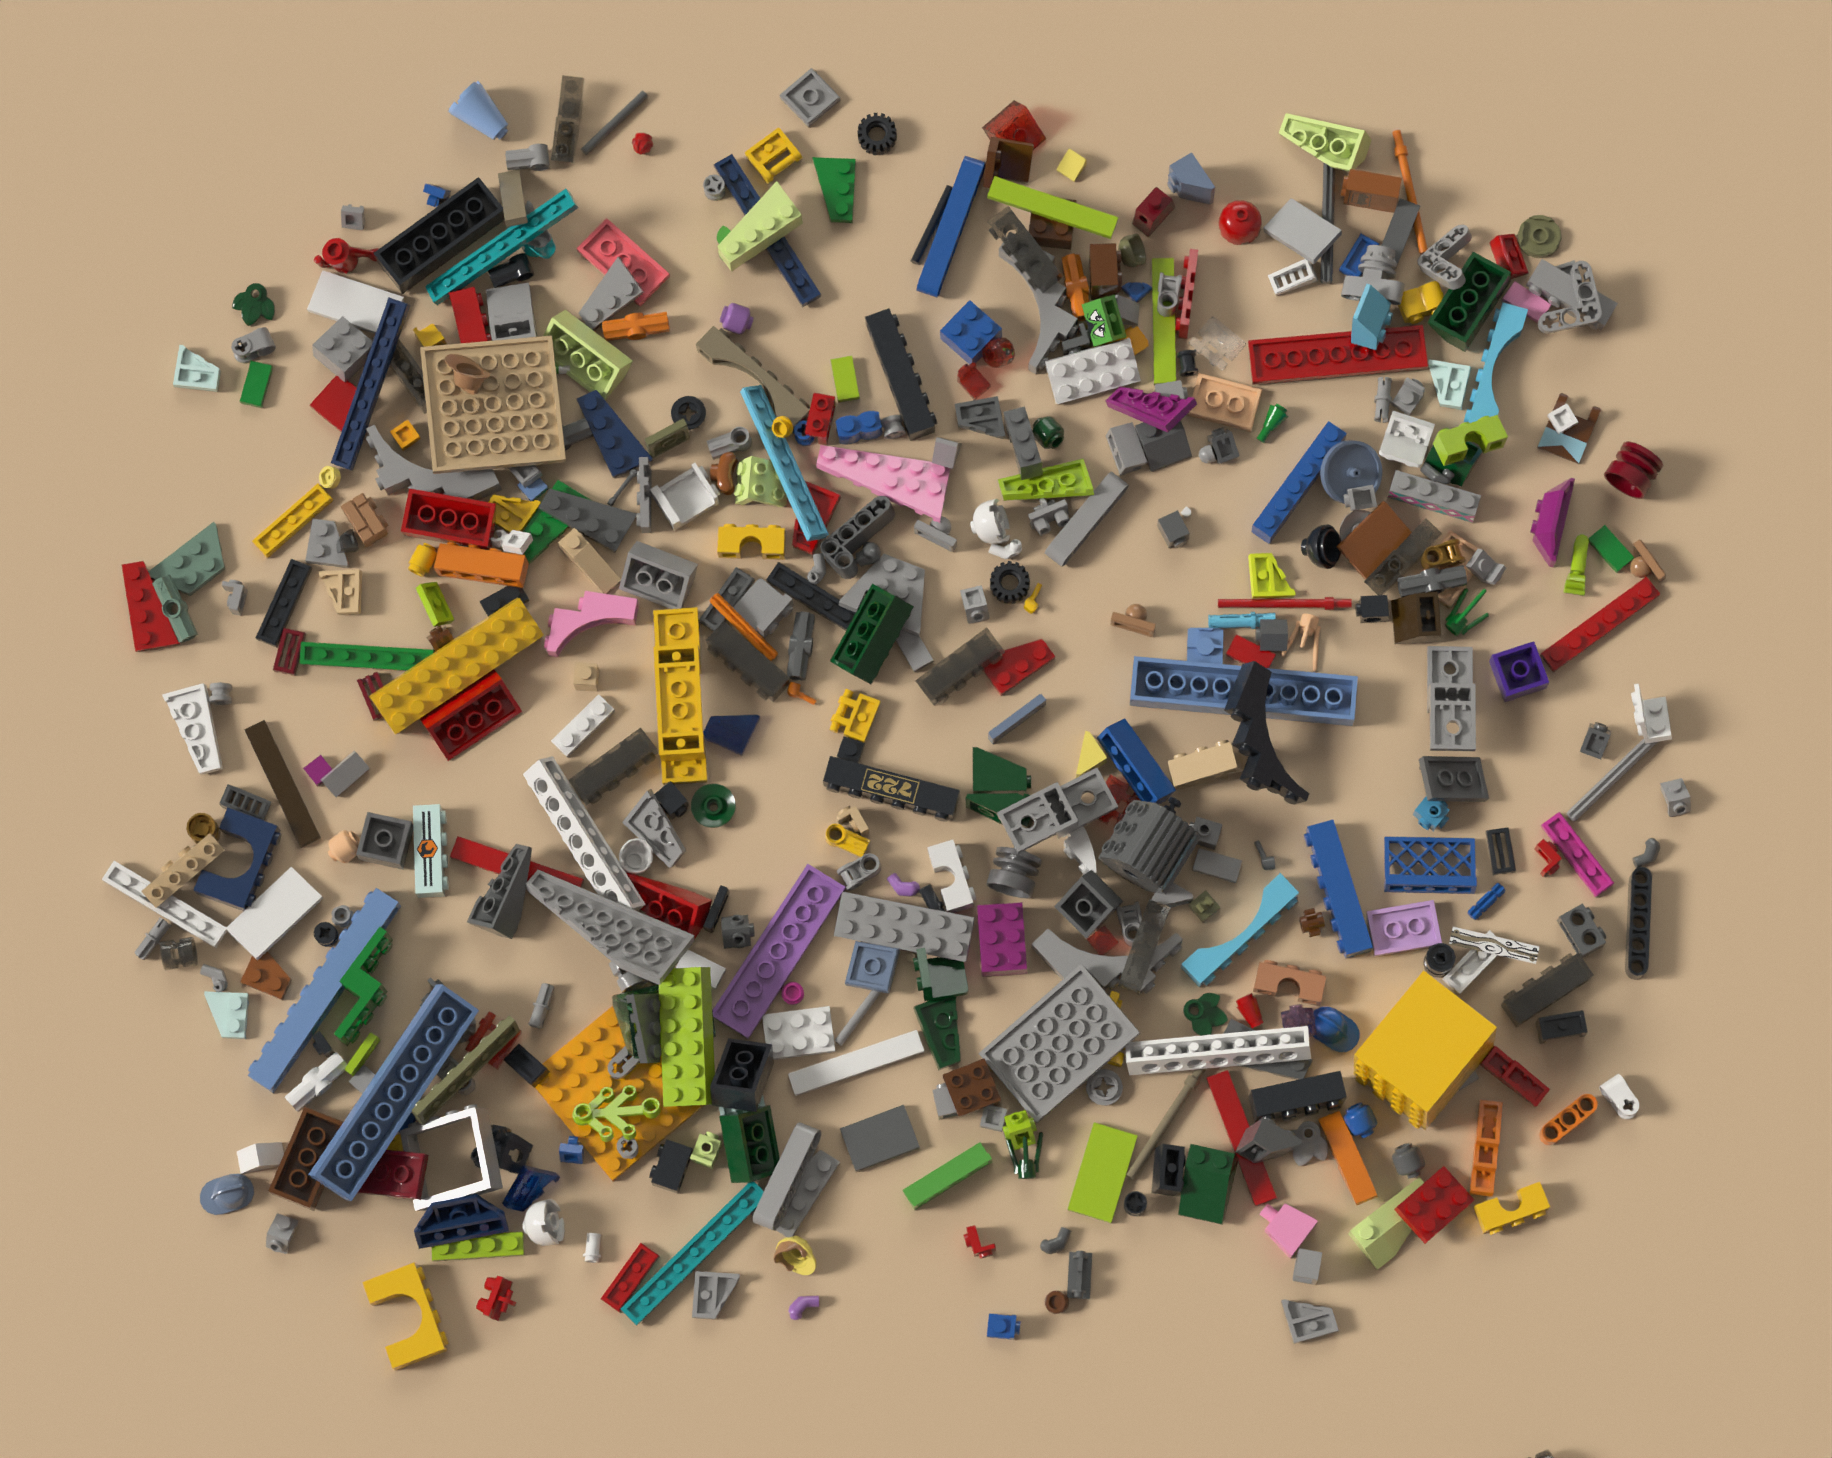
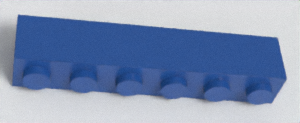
M1327 422L1252 525L1251 532L1268 544L1272 542L1320 476L1322 461L1327 452L1334 445L1345 441L1346 432L1331 422Z
M1334 820L1307 826L1304 840L1306 846H1311L1313 855H1310L1313 868L1318 869L1320 875L1317 876V882L1320 890L1324 889L1326 895L1323 898L1327 911L1330 910L1333 919H1330L1332 931L1337 932L1339 940L1336 941L1339 953H1344V957L1347 959L1371 952L1373 946Z

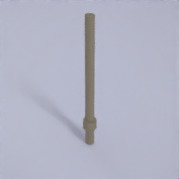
M1206 1069L1194 1070L1192 1075H1188L1184 1081L1185 1086L1126 1175L1134 1180L1192 1090H1196L1200 1084L1199 1079Z

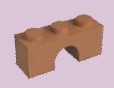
M1264 960V963L1259 962L1253 992L1275 997L1277 987L1281 983L1292 982L1299 990L1297 1002L1320 1006L1326 976H1323L1322 972L1317 970L1300 971V968L1294 965L1281 967L1277 966V962L1271 960Z

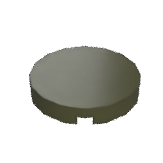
M1544 215L1529 217V219L1521 224L1517 234L1521 250L1534 258H1546L1552 255L1558 249L1562 239L1559 226H1557L1552 218Z

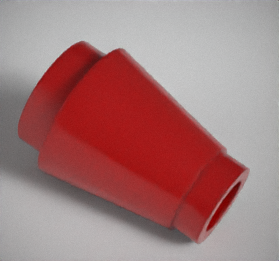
M1252 993L1236 1000L1238 1005L1236 1008L1251 1028L1264 1023L1257 998H1254Z

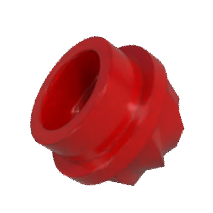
M636 133L635 138L632 139L633 149L640 155L649 153L654 144L652 136L646 133Z

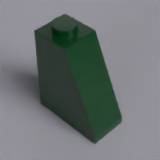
M973 747V794L1018 793L1024 795V793L1027 794V789H1031V775H1027V768L978 747Z

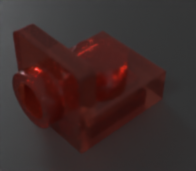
M974 362L970 365L965 364L958 370L957 382L973 400H976L991 387V384L978 371L977 365Z

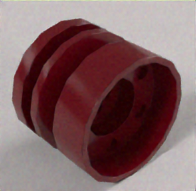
M1626 441L1622 444L1621 451H1618L1616 454L1617 460L1612 461L1605 471L1604 477L1614 488L1625 495L1643 499L1652 485L1650 480L1656 479L1664 465L1660 458L1649 449L1637 443Z

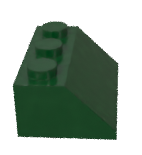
M770 1105L759 1106L757 1112L737 1110L720 1115L731 1183H750L772 1176L780 1156Z

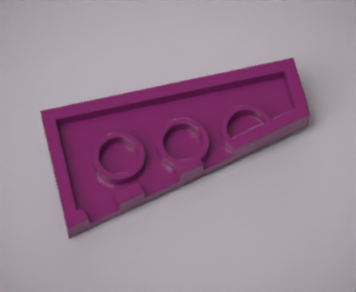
M1119 387L1106 400L1109 408L1165 432H1169L1197 405L1193 397L1180 399L1179 395L1173 394L1170 397L1162 396L1159 392L1146 394L1143 390Z

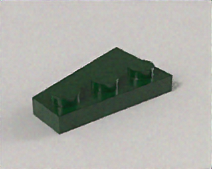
M956 997L930 1000L914 1006V1012L938 1071L960 1063Z

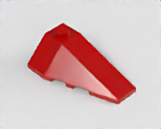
M626 872L646 904L641 910L647 916L694 935L695 940L709 914L712 903L711 899L693 891Z

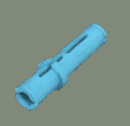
M1250 612V614L1208 615V627H1245L1256 629V627H1260V619H1276L1275 613L1261 614Z

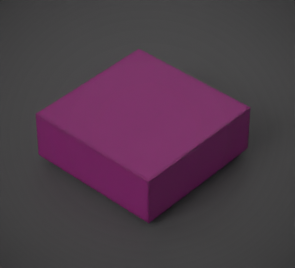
M322 755L303 768L317 787L323 783L321 779L332 770Z

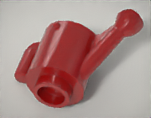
M333 238L324 245L322 249L323 258L317 255L314 258V262L321 268L332 266L337 272L348 274L355 269L360 257H368L372 261H377L374 252L378 248L366 250L351 247L343 239Z

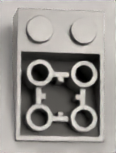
M529 283L486 289L492 341L537 337Z

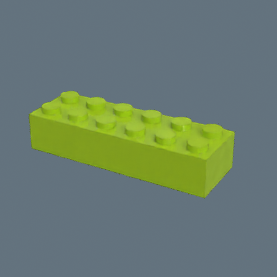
M711 967L673 968L661 985H659L663 1107L712 1105L710 1086L715 1075Z

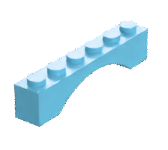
M1502 303L1501 309L1496 308L1493 321L1497 323L1495 329L1490 328L1487 341L1491 342L1489 349H1484L1481 359L1482 362H1485L1484 368L1478 369L1475 381L1479 382L1477 390H1472L1470 402H1473L1471 410L1467 409L1463 422L1472 423L1478 421L1483 416L1491 417L1498 415L1499 408L1495 402L1492 390L1493 367L1501 352L1512 341L1520 337L1528 309L1507 303Z
M1280 873L1264 888L1259 911L1252 923L1241 934L1222 945L1197 949L1181 964V969L1198 987H1201L1203 984L1209 985L1216 978L1214 974L1220 968L1224 971L1233 962L1231 958L1236 953L1240 956L1249 947L1247 945L1249 941L1253 938L1255 940L1259 939L1265 933L1264 928L1269 923L1274 925L1282 917L1280 913L1285 908L1290 910L1298 902L1296 898L1299 892Z

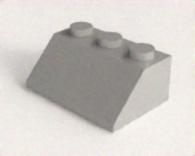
M636 541L628 552L619 589L670 609H681L694 582L698 564Z

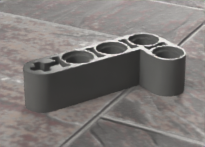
M886 496L874 498L821 543L820 548L825 560L842 578L851 579L856 576L858 566L852 554L894 519L895 511Z

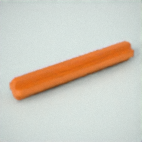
M719 593L711 597L710 603L768 661L771 662L778 656V652Z

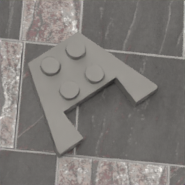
M883 554L840 599L839 606L857 612L873 583L914 606L902 631L919 637L925 569Z

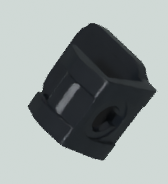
M491 1125L499 1169L522 1175L533 1145L512 1133L511 1129L507 1127ZM476 1147L471 1153V1160H473L476 1167L481 1169ZM517 1149L520 1151L516 1162L509 1155L510 1150L514 1151Z

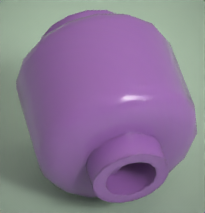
M731 303L729 306H724L720 322L723 329L736 334H743L745 329L750 330L754 317L750 316V309L748 307Z

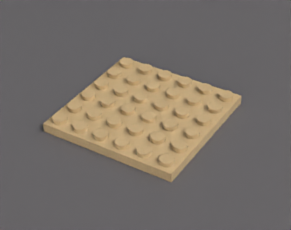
M552 336L420 347L433 474L566 462ZM458 354L468 357L490 373V377L484 380L482 387L478 389L475 395L455 385L453 369L445 362L447 355Z

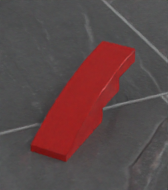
M1494 1046L1480 1063V1066L1534 1107H1537L1550 1091L1544 1083L1519 1062L1512 1060L1497 1046Z

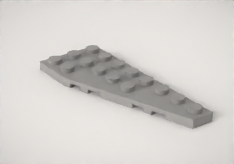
M537 870L526 883V890L620 969L658 985H661L694 942V935L540 870Z

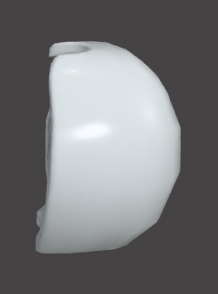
M639 838L628 840L622 846L619 853V862L626 872L636 875L644 873L653 861L652 847L646 840Z

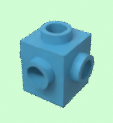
M1426 796L1414 810L1413 816L1419 820L1418 823L1424 829H1431L1434 832L1437 827L1442 829L1450 819L1447 817L1450 810L1447 808L1446 802L1427 801Z

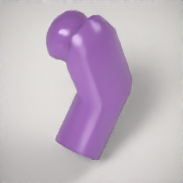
M896 873L887 878L895 892L900 896L912 897L920 890V885L916 881L902 882Z
M819 1295L798 1297L789 1306L790 1318L799 1320L802 1318V1312L806 1307H819Z

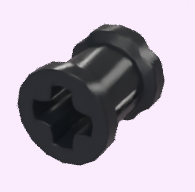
M1184 350L1177 353L1181 366L1180 376L1188 377L1198 374L1199 371L1196 368L1195 362L1197 353L1195 350Z

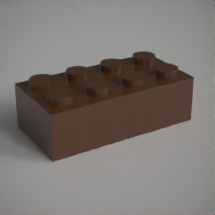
M304 1107L268 1191L274 1196L315 1211L325 1186L308 1174L343 1124V1121Z

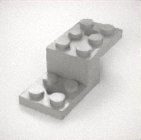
M1427 647V713H1430V751L1476 750V685L1473 684V647ZM1452 664L1455 666L1456 672L1449 675L1445 673L1444 666ZM1449 723H1456L1459 731L1452 734L1448 732L1446 726Z
M1095 768L1062 786L1056 782L997 812V815L1017 853H1020L1054 835L1059 839L1118 809V805L1099 769ZM1087 792L1094 796V801L1089 804L1084 803L1081 799V796ZM1030 817L1034 820V825L1031 828H1024L1021 825L1022 819Z

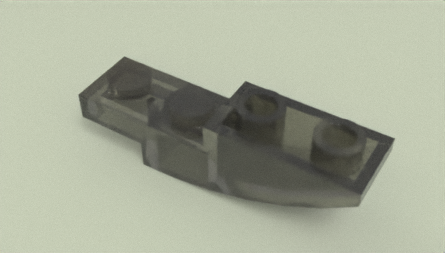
M562 75L558 116L555 122L551 156L552 161L570 163L574 161L583 108L582 98L585 79L582 77Z
M1425 518L1396 550L1394 549L1374 570L1364 583L1377 595L1385 594L1397 583L1398 578L1403 577L1421 559L1424 551L1435 543L1442 535V532Z

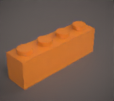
M448 542L447 544H439L434 569L438 576L523 588L529 563L525 555L505 553L495 548L484 550L473 545L463 547L457 543Z

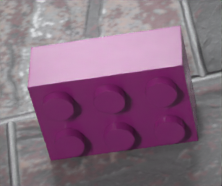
M1022 902L977 905L982 977L1027 974Z

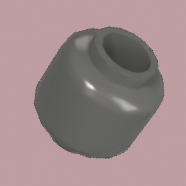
M1406 1143L1395 1148L1392 1160L1397 1173L1402 1176L1407 1175L1408 1179L1420 1175V1170L1425 1167V1161L1420 1148L1412 1145V1143Z

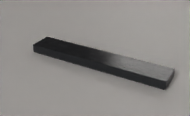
M780 562L776 564L766 579L771 585L845 631L856 614L854 611L839 606L840 600L814 583H810L809 580Z

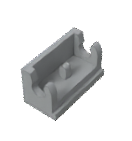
M1133 422L1109 429L1106 438L1120 476L1141 469V466L1145 465L1147 460Z

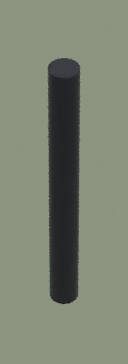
M946 185L911 258V262L916 265L919 264L945 210L953 188L952 186Z

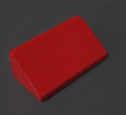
M1515 234L1498 235L1489 242L1497 265L1510 271L1511 279L1529 273Z

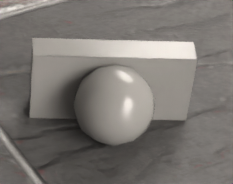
M941 516L940 523L932 520L930 525L917 520L914 525L915 534L950 552H954L957 546V539L948 535L951 531V523L946 517Z

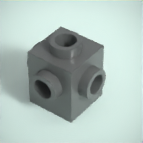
M748 915L721 917L724 949L751 946V937H755L754 923L749 924Z

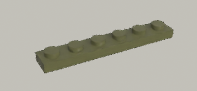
M511 1016L500 1021L488 1036L482 1038L479 1045L473 1051L468 1052L463 1060L456 1067L452 1068L440 1083L435 1084L431 1091L415 1104L412 1112L419 1123L424 1125L520 1031L516 1021Z

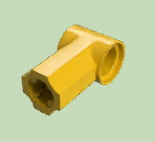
M837 823L831 824L826 830L825 838L830 846L838 847L858 857H862L865 854L870 843L869 839L849 831ZM837 830L841 832L842 837L839 840H833L829 836L830 832Z

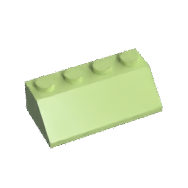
M567 310L552 317L543 335L552 336L555 365L562 367L570 365V371L567 370L566 374L589 392L597 390L604 400L609 397L625 378L633 360Z

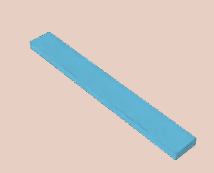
M762 385L742 388L740 393L806 540L813 541L826 538L829 535L786 438L777 437L772 431V424L776 416Z

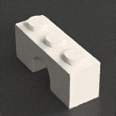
M954 840L927 847L934 873L945 870L951 872L955 877V881L951 886L941 889L946 911L956 913L972 908L973 900H976L973 887L968 888L966 879L970 877L967 867L962 866L959 859L963 858L960 845L955 846Z

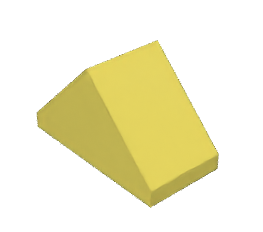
M1085 731L1076 778L1107 763L1106 755L1089 731Z

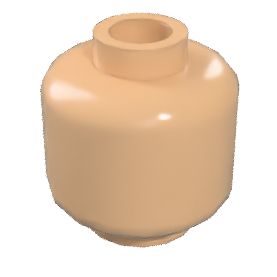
M343 830L329 840V856L335 862L348 863L357 856L360 838L353 831Z

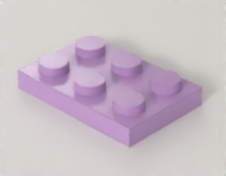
M1434 900L1366 912L1375 957L1429 948L1434 944L1442 943Z

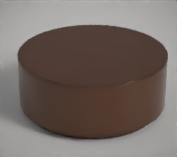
M1052 1291L1045 1298V1306L1053 1314L1063 1313L1069 1306V1298L1063 1291Z

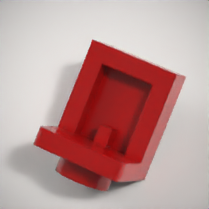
M1542 839L1536 845L1535 850L1548 865L1541 871L1540 875L1544 877L1548 873L1551 876L1560 868L1558 864L1562 858L1556 853L1558 850L1553 843Z
M976 1226L966 1227L967 1234H963L967 1248L972 1247L974 1257L979 1255L980 1259L992 1256V1251L996 1250L995 1243L981 1247Z

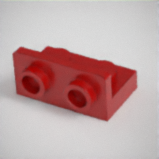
M813 393L805 435L818 437V444L827 445L836 407L835 396Z

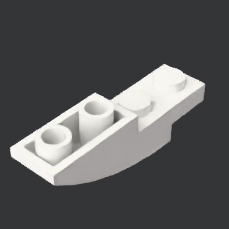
M1084 826L1063 836H1068L1064 841V852L1071 860L1076 859L1080 864L1078 868L1083 875L1090 870L1097 874L1094 851Z

